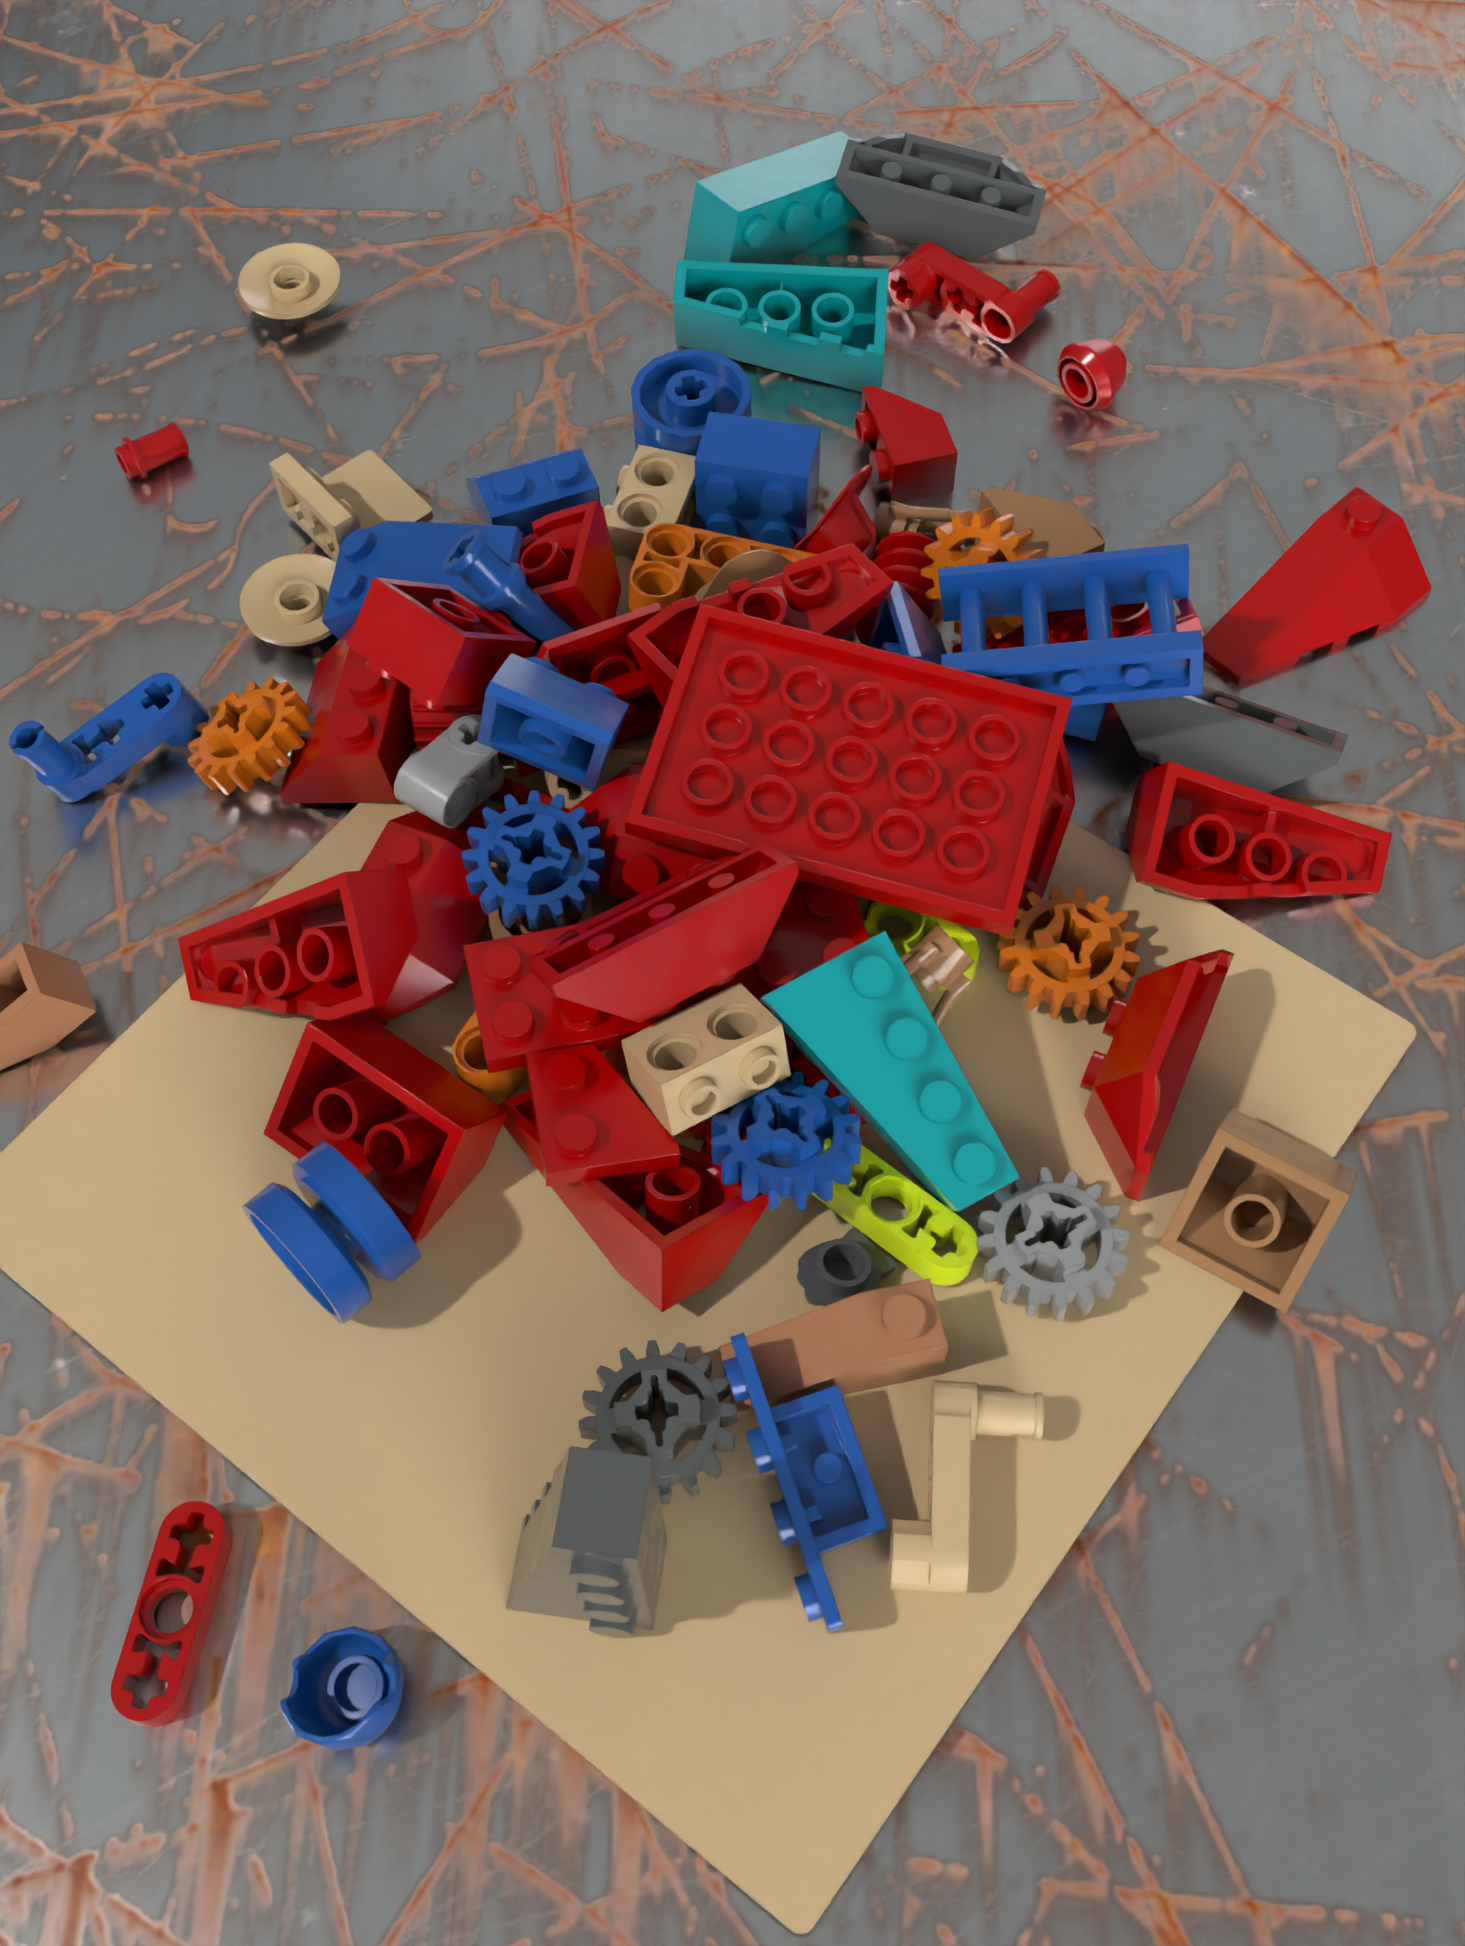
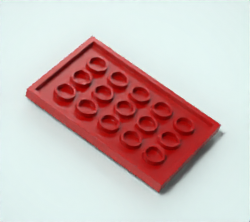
M700 603L625 820V832L629 835L714 858L740 855L744 853L743 850L747 847L765 841L796 861L799 870L796 880L1010 937L1072 699Z

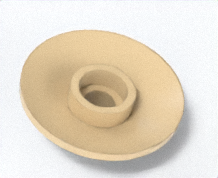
M285 243L269 247L250 258L240 271L238 289L245 305L255 313L273 319H296L311 315L327 306L339 292L342 277L338 262L326 250L306 243Z
M299 553L285 555L262 565L248 578L240 594V611L246 626L258 638L280 646L308 645L332 635L333 633L323 624L322 618L336 562L316 554Z

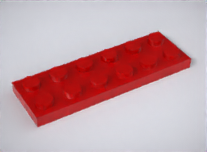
M803 881L796 882L758 962L737 972V975L731 981L720 986L708 987L679 1002L678 1006L670 1013L656 1018H649L641 1023L556 997L530 972L527 959L536 953L544 951L548 944L579 924L463 945L489 1074L526 1066V1053L589 1044H594L599 1051L622 1047L621 1040L739 982L759 1001L764 995L869 940L855 895Z

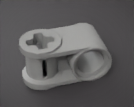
M472 714L460 717L425 748L412 754L403 763L395 779V798L442 826L453 829L461 825L470 813L490 795L499 791L504 784L505 777L504 768L501 762L498 761L499 751L477 742L482 715Z

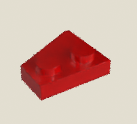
M594 1044L526 1053V1070L546 1187L679 1167L681 1154L677 1142Z

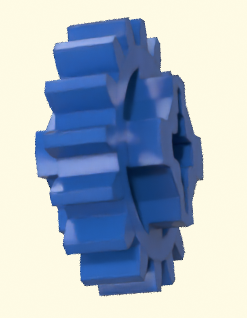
M538 790L530 791L528 804L518 805L516 799L511 794L504 796L506 811L498 814L493 809L484 808L482 815L486 829L469 827L467 831L469 845L473 849L462 851L464 869L471 872L466 876L470 894L482 893L479 899L482 911L486 915L501 907L503 923L506 927L510 928L519 916L527 917L531 932L538 931L541 917L550 916L557 927L564 926V909L570 907L581 914L587 910L583 891L595 894L600 892L601 880L600 875L596 872L605 870L604 850L597 849L601 845L600 830L598 826L585 828L587 825V814L582 806L567 814L565 812V799L561 794H557L552 799L550 805L541 804ZM562 835L574 846L578 859L572 857L570 849L560 845ZM491 862L497 864L498 871L507 874L508 882L506 886L502 885L494 876L491 870Z
M796 1071L791 1077L790 1083H780L779 1081L721 1111V1114L713 1115L711 1120V1159L713 1164L721 1165V1181L726 1186L742 1181L741 1199L746 1202L755 1198L759 1192L768 1195L767 1202L770 1210H776L782 1198L791 1197L797 1209L804 1210L806 1209L807 1195L815 1193L826 1202L831 1200L833 1196V1182L848 1186L852 1180L853 1165L860 1162L862 1138L859 1136L861 1119L859 1115L848 1114L849 1097L844 1094L830 1099L828 1098V1081L822 1079L812 1088L804 1086L803 1072ZM747 1128V1139L741 1141L740 1138ZM830 1138L831 1145L828 1148V1150L824 1154H822L821 1152L824 1151V1140Z

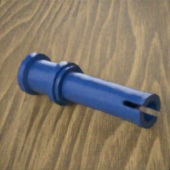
M474 528L461 537L447 554L442 568L448 575L455 576L458 574L481 595L480 602L486 609L493 611L502 610L541 646L543 642L577 631L525 583L526 575L519 564L516 562L507 563L486 543L487 536L479 528Z

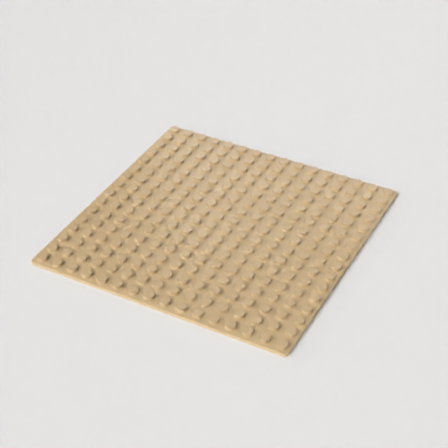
M623 555L614 556L622 588L615 617L628 613L629 580L634 561ZM535 645L532 653L527 658L536 657L541 645ZM657 728L619 741L614 744L613 749L650 750ZM417 747L410 753V756L417 752ZM498 757V761L501 762L504 768L506 778L553 798L544 777V770L519 777L513 757ZM564 779L567 785L575 784ZM486 799L479 807L499 809L505 806V803L497 799ZM399 800L398 803H358L252 908L340 873L360 871L387 822L416 810ZM1069 820L1042 900H1048L1052 885H1058L1064 897H1073L1076 888L1083 886L1086 891L1085 900L1094 903L1103 895L1110 897L1106 911L1110 915L1126 911L1129 917L1124 931L1138 932L1139 935L1135 954L1140 956V961L1135 976L1131 977L1132 980L1124 998L1114 995L1110 1010L1116 997L1126 1001L1129 1000L1138 977L1216 950L1224 949L1234 953L1152 1169L1137 1202L1124 1196L1084 1117L1091 1091L1080 1088L1094 1050L1103 1054L1108 1052L1113 1037L1102 1034L1110 1010L1103 1013L1092 1003L1089 1004L1085 1020H1078L1073 1013L1072 1007H1063L1058 1019L1050 1017V1004L1043 1001L1032 1010L1026 1008L1029 992L1023 989L1019 992L1010 993L1007 985L1011 972L998 971L997 964L1000 949L997 948L1000 934L953 922L969 931L976 938L980 953L976 974L971 981L973 984L955 1002L939 1029L1017 1173H1021L1032 1185L1037 1183L1042 1167L1049 1168L1053 1182L1063 1183L1066 1175L1071 1170L1077 1172L1078 1182L1076 1188L1085 1192L1096 1183L1101 1185L1103 1188L1097 1203L1101 1207L1118 1204L1121 1208L1118 1220L1112 1228L1129 1230L1130 1238L1124 1250L1119 1251L1129 1259L1122 1277L1112 1276L1117 1284L1108 1300L1094 1294V1305L1091 1312L1083 1315L1076 1309L1073 1303L1067 1305L1062 1321L1054 1320L1050 1305L1040 1304L1038 1311L1031 1318L1025 1315L1027 1300L1018 1295L1007 1304L1000 1301L1005 1285L1002 1279L985 1283L982 1278L984 1266L990 1259L976 1257L967 1277L955 1285L940 1286L931 1283L948 1343L942 1374L842 1395L887 1522L888 1531L820 1554L843 1623V1629L830 1634L827 1632L823 1618L808 1622L794 1577L808 1572L798 1543L784 1547L769 1503L783 1498L774 1471L771 1470L759 1474L745 1432L759 1427L755 1414L738 1417L737 1423L721 1427L735 1435V1448L733 1452L715 1451L722 1465V1473L718 1478L700 1471L696 1475L699 1494L692 1497L682 1484L672 1486L670 1504L662 1505L661 1503L667 1535V1546L653 1630L635 1628L634 1637L614 1638L591 1632L589 1630L590 1621L506 1609L524 1517L526 1514L530 1515L531 1507L535 1500H541L545 1484L547 1482L552 1483L554 1471L569 1447L588 1448L596 1441L581 1437L579 1420L595 1415L584 1408L582 1395L584 1391L588 1390L602 1392L603 1388L598 1381L596 1373L600 1365L617 1372L622 1368L619 1352L621 1349L626 1347L636 1360L646 1357V1347L650 1340H656L660 1356L670 1357L672 1350L680 1342L686 1345L687 1363L693 1365L704 1355L711 1358L712 1372L708 1379L711 1381L716 1378L725 1377L719 1346L730 1343V1337L745 1333V1336L824 1307L814 1306L807 1302L805 1289L799 1284L797 1279L799 1271L797 1266L798 1260L807 1250L816 1245L833 1239L843 1238L853 1225L812 1194L807 1195L806 1209L804 1210L797 1209L792 1197L782 1198L776 1210H770L767 1205L718 1280L666 1311L661 1312L616 1271L552 1187H546L545 1178L506 1128L502 1126L484 1168L427 1235L415 1243L421 1257L415 1264L395 1281H387L375 1277L353 1258L368 1280L372 1300L345 1324H341L326 1312L285 1267L255 1229L242 1208L246 1202L272 1182L285 1185L311 1207L294 1180L292 1165L299 1159L263 1133L306 1024L316 1019H313L311 1015L298 1013H273L271 1009L257 1007L239 1008L192 1001L184 973L0 1153V1269L795 1934L803 1935L814 1928L1243 1294V1290L1158 1245L1210 1143L1230 1109L1233 1108L1334 1159L1412 1044L1417 1033L1414 1025L1209 902L1188 899L1137 883L1131 858L1128 854ZM601 892L599 894L591 893L593 917L627 900L608 897ZM861 911L862 919L866 921L868 913L866 914ZM898 916L886 917L877 925L878 930L881 933L886 931L891 939L904 938L913 931L911 924L906 919ZM488 925L480 942L493 940L490 925ZM1046 925L1043 926V927H1040V928L1037 929V930L1045 929V928H1046ZM1104 964L1101 973L1107 969L1109 964ZM467 967L455 989L414 1011L388 1020L389 1024L384 1027L458 1078L459 1075L453 1059V1044L457 1035L475 1011ZM1101 973L1090 974V978L1093 979ZM910 975L929 1012L932 1014L945 991L937 989L931 994L913 975ZM795 1043L793 1057L797 1059L803 1053L796 1047ZM486 1060L478 1062L473 1068L479 1070L487 1069ZM627 1066L620 1071L629 1075ZM527 1075L508 1099L530 1089ZM786 1078L780 1081V1083H790ZM868 1123L860 1126L859 1137L862 1138L861 1144L931 1195ZM672 1136L677 1143L698 1152L701 1151V1146L704 1143V1140ZM864 1181L861 1190L855 1187L854 1194L861 1197L868 1181ZM1012 1183L1004 1186L1001 1190L1011 1195L1010 1187ZM992 1194L959 1212L953 1211L972 1226L978 1237L984 1235L977 1230L981 1210H992L989 1206ZM879 1197L871 1202L875 1213L885 1220L899 1221L908 1216L905 1206L897 1199ZM1017 1216L1006 1229L1007 1245L1013 1243L1015 1235L1020 1233L1018 1229L1020 1221ZM918 1221L911 1237L916 1238L918 1230L920 1228L924 1230L926 1224ZM866 1236L874 1246L897 1264V1267L890 1275L879 1281L876 1289L924 1280ZM1044 1237L1039 1240L1042 1244L1046 1242ZM946 1242L940 1248L934 1246L933 1251L943 1258L949 1252L955 1253L956 1248ZM1096 1242L1091 1243L1088 1250L1084 1252L1087 1259L1084 1266L1087 1271L1096 1263ZM1061 1243L1057 1244L1059 1250L1063 1249L1064 1245ZM668 1379L669 1383L684 1395L696 1394L686 1385ZM933 1380L977 1383L978 1390L1031 1394L1042 1392L1044 1400V1423L1041 1440L1023 1437L976 1435L975 1441L971 1442L969 1575L965 1594L889 1589L892 1519L927 1521L930 1398ZM642 1383L628 1390L619 1401H627ZM729 1395L720 1403H731ZM657 1397L654 1400L655 1412L652 1413L650 1425L652 1432H655L657 1446L661 1447L663 1445L662 1431L666 1430L667 1417L666 1412L662 1411L661 1399ZM701 1440L689 1441L675 1458V1461L677 1462L689 1455ZM616 1443L618 1448L625 1454L644 1456L634 1447L621 1448L620 1443Z

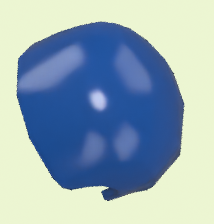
M356 1626L325 1633L305 1652V1655H300L293 1660V1681L288 1697L281 1699L280 1702L281 1712L296 1736L334 1751L367 1746L386 1731L399 1709L404 1687L402 1661L398 1657L397 1651L380 1634Z

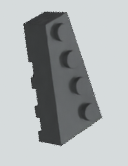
M574 1446L569 1447L554 1471L552 1483L547 1482L545 1484L541 1500H535L531 1507L530 1515L526 1514L523 1519L506 1609L590 1621L589 1630L591 1632L614 1638L634 1637L635 1628L654 1629L667 1546V1535L653 1457Z

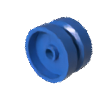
M701 349L676 350L654 358L637 373L631 387L636 450L640 444L696 456L709 411L751 417L749 378L737 363L720 353Z
M323 1141L292 1165L297 1187L311 1207L285 1185L272 1182L246 1202L242 1208L264 1241L297 1281L328 1314L339 1323L345 1324L372 1300L368 1280L353 1258L375 1277L387 1281H395L421 1257L419 1249L409 1232L376 1188L341 1153Z

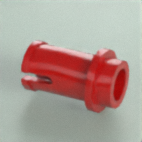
M170 422L167 426L132 441L129 437L122 438V445L114 448L117 461L129 479L138 476L143 480L148 477L147 471L181 456L189 455L188 444L175 422Z

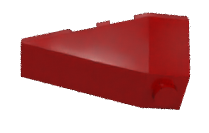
M853 543L787 564L783 573L750 583L748 578L729 583L728 591L699 601L696 600L694 595L674 601L627 635V642L664 709L700 603L840 639L892 590L894 582Z
M394 869L340 873L179 937L178 943L189 995L192 1001L239 1008L257 1007L271 1009L273 1013H298L311 1015L313 1019L333 1021L385 1005L420 933L406 870Z

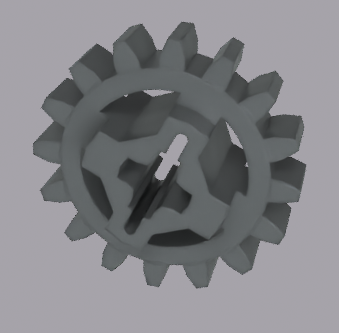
M656 1340L648 1341L646 1357L636 1360L626 1347L621 1349L619 1352L622 1368L619 1371L614 1372L602 1365L596 1370L598 1381L603 1388L602 1392L595 1390L583 1392L584 1408L595 1415L579 1420L581 1437L596 1440L588 1447L589 1449L623 1453L616 1445V1443H620L621 1448L634 1447L644 1456L653 1457L662 1505L670 1504L672 1486L682 1484L692 1497L699 1494L696 1475L703 1471L712 1477L718 1478L722 1473V1465L715 1451L733 1452L735 1448V1435L727 1429L721 1428L738 1422L737 1405L720 1403L730 1394V1384L727 1377H720L709 1381L708 1379L712 1372L711 1358L704 1355L693 1365L687 1363L686 1345L680 1342L674 1347L670 1357L660 1356ZM668 1379L686 1385L696 1394L684 1395L670 1384ZM642 1383L627 1401H619L628 1390ZM657 1397L661 1399L662 1411L666 1412L667 1417L666 1430L662 1431L663 1445L661 1447L657 1446L655 1432H652L650 1425L652 1413L655 1412L654 1400ZM701 1440L689 1455L677 1462L675 1461V1458L689 1441Z

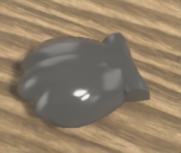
M853 1226L843 1238L833 1239L807 1250L798 1260L797 1266L799 1271L797 1279L799 1284L805 1289V1298L809 1304L827 1306L855 1294L875 1290L879 1281L890 1275L897 1267V1264L874 1246L864 1233Z

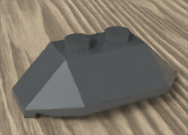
M909 133L880 135L865 141L861 138L848 139L835 179V184L878 235L921 245L923 242H932L952 254L971 259H977L1035 234L1046 194L1044 187L1038 183L1033 184L1025 173L1003 157Z
M1204 685L1200 695L1112 702L1139 756L1153 761L1155 768L1170 761L1265 793L1272 792L1337 765L1349 736Z

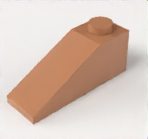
M20 942L0 959V1070L54 1047L97 1011L78 961Z
M930 1278L858 1293L746 1336L770 1408L836 1385L839 1386L841 1394L846 1395L942 1374L948 1350V1343ZM731 1342L719 1346L721 1361L735 1357ZM723 1366L724 1375H725V1377H727L726 1372H725V1369H724V1366ZM730 1387L729 1398L731 1404L737 1405V1418L753 1415L754 1411L750 1399L736 1403Z

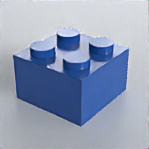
M709 411L694 461L697 528L793 549L813 529L818 509L821 427Z

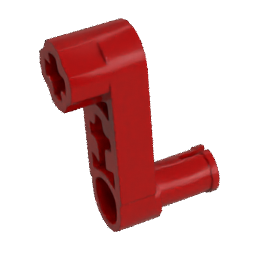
M923 242L892 267L888 274V291L894 303L900 308L909 310L911 307H918L927 300L987 338L991 337L1000 343H1010L1033 323L1034 315L1049 302L1055 300L1059 296L1058 291L1060 290L1058 279L1046 269L1037 270L1018 289L1010 290L1004 284L932 242Z

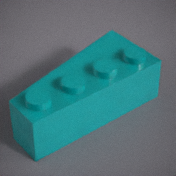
M839 131L696 181L683 260L783 265L860 214L835 184L836 174L847 141L851 138Z
M677 260L673 297L675 345L720 353L733 360L862 392V387L872 385L882 388L889 270Z
M886 931L775 989L759 1000L782 1023L783 1030L796 1043V1047L814 1066H817L842 1095L846 1094L849 1097V1105L856 1113L862 1116L880 1135L890 1150L931 1195L947 1208L959 1212L1020 1178Z

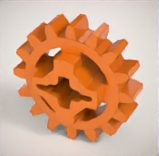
M987 507L976 513L968 510L952 517L951 522L938 527L935 530L938 541L925 546L924 552L934 560L933 564L921 569V575L928 579H933L934 587L925 593L926 599L939 598L941 601L938 568L1042 558L1044 552L1042 549H1028L1026 543L1033 533L1030 528L1019 533L1012 530L1014 515L1008 513L995 520L993 508ZM968 538H981L980 543L977 545L972 544L968 547L962 545ZM942 606L936 615L939 620L943 619ZM1022 614L985 618L986 638L993 634L996 639H1000L1015 631V629L1023 625ZM960 620L954 623V632L958 635L961 634Z
M269 678L261 688L255 681H252L246 687L244 694L238 696L237 693L232 691L218 703V706H213L209 710L213 717L209 722L200 723L195 728L201 737L188 743V748L193 755L187 761L195 770L194 772L212 791L219 788L225 795H230L239 785L244 792H248L251 790L255 779L261 777L265 782H268L272 779V775L281 769V766L287 767L291 763L287 756L291 750L304 747L305 742L299 735L312 728V723L306 718L312 711L287 681L278 684L274 678Z
M1052 885L1049 898L1046 901H1043L1034 892L1027 894L1024 910L1021 908L1017 910L1010 937L999 935L997 948L1000 949L997 967L1000 972H1011L1007 985L1008 991L1014 993L1026 989L1029 992L1026 1008L1030 1010L1037 1007L1042 1001L1050 1004L1049 1012L1052 1019H1058L1063 1007H1072L1073 1013L1078 1020H1085L1089 1004L1092 1003L1103 1013L1109 1011L1114 995L1124 998L1127 994L1132 980L1131 977L1135 976L1140 961V956L1135 954L1139 941L1138 932L1124 931L1129 917L1127 912L1121 911L1110 915L1106 911L1110 897L1103 895L1094 903L1085 900L1086 891L1083 886L1076 888L1073 897H1064L1060 887ZM1046 925V928H1045V929L1037 930V929H1039L1040 927H1043V926ZM1104 964H1109L1107 969L1101 973ZM1101 973L1093 979L1090 978V974Z

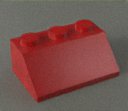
M354 624L318 662L306 702L312 711L306 717L312 723V728L299 735L305 742L304 747L292 750L291 763L287 767L279 795L283 803H398L394 795V782L403 763L410 756L415 736L409 687L399 680H390L375 674L366 667L367 658L346 645Z
M361 1012L340 1020L327 1021L316 1019L307 1022L263 1134L298 1159L302 1158L320 1142L325 1141L334 1147L376 1188L416 1243L427 1235L484 1168L508 1111Z

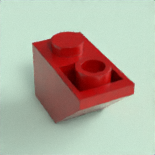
M876 386L862 387L861 411L854 414L855 432L859 444L868 445L870 450L869 462L873 466V480L876 484L883 483L890 503L891 501L900 503L953 492L958 452L942 414Z

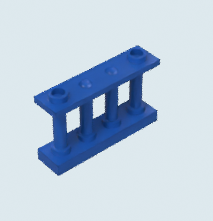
M1188 543L938 568L944 622L960 620L962 652L941 654L943 666L1071 698V706L1202 694L1204 648L1201 630L1178 632L1173 600L1189 598ZM1148 602L1152 635L1113 638L1110 606ZM1085 608L1088 641L1050 644L1047 612ZM1022 614L1024 647L987 650L985 618Z

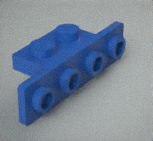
M745 1333L732 1336L730 1339L735 1357L723 1360V1366L735 1402L738 1403L750 1399L759 1427L745 1432L759 1474L773 1470L783 1498L769 1503L784 1547L798 1543L808 1572L794 1577L808 1622L823 1618L828 1634L843 1629V1623L820 1554L888 1531V1525L839 1386L836 1385L770 1408Z

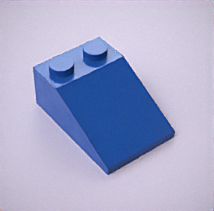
M386 521L367 529L360 528L354 530L342 539L322 622L340 639L356 622L374 577L449 585L473 602L483 606L480 602L481 595L458 574L450 576L443 570L442 566L447 554L461 537L472 529L479 528L486 534V543L507 563L516 562L518 564L523 533L517 526ZM502 610L498 611L501 614H503L506 618H508V615L504 613Z

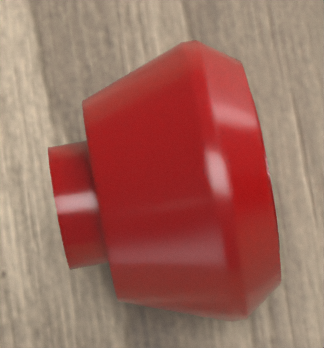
M1098 338L1074 342L1064 347L1060 353L1057 377L1063 392L1072 403L1085 410L1101 411L1111 404L1126 379L1127 362L1123 351L1116 344L1110 343L1107 340Z

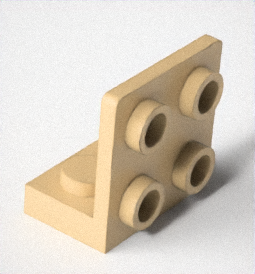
M372 450L364 451L323 477H320L312 467L304 469L288 452L269 463L283 510L335 562H337L343 537L360 528L367 529L386 521L429 522L434 517L432 507Z

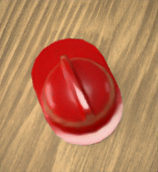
M871 464L863 467L848 482L816 527L798 542L793 549L820 554L853 543L866 557L872 560L877 544L876 528L859 499L872 474L873 466Z

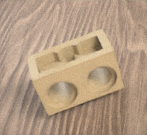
M638 445L630 466L623 465L620 470L616 488L617 496L613 506L606 505L604 507L614 556L623 555L635 561L645 533L656 524L676 523L692 527L697 515L694 463L696 456Z
M740 982L621 1040L634 1093L672 1136L791 1076L782 1023Z

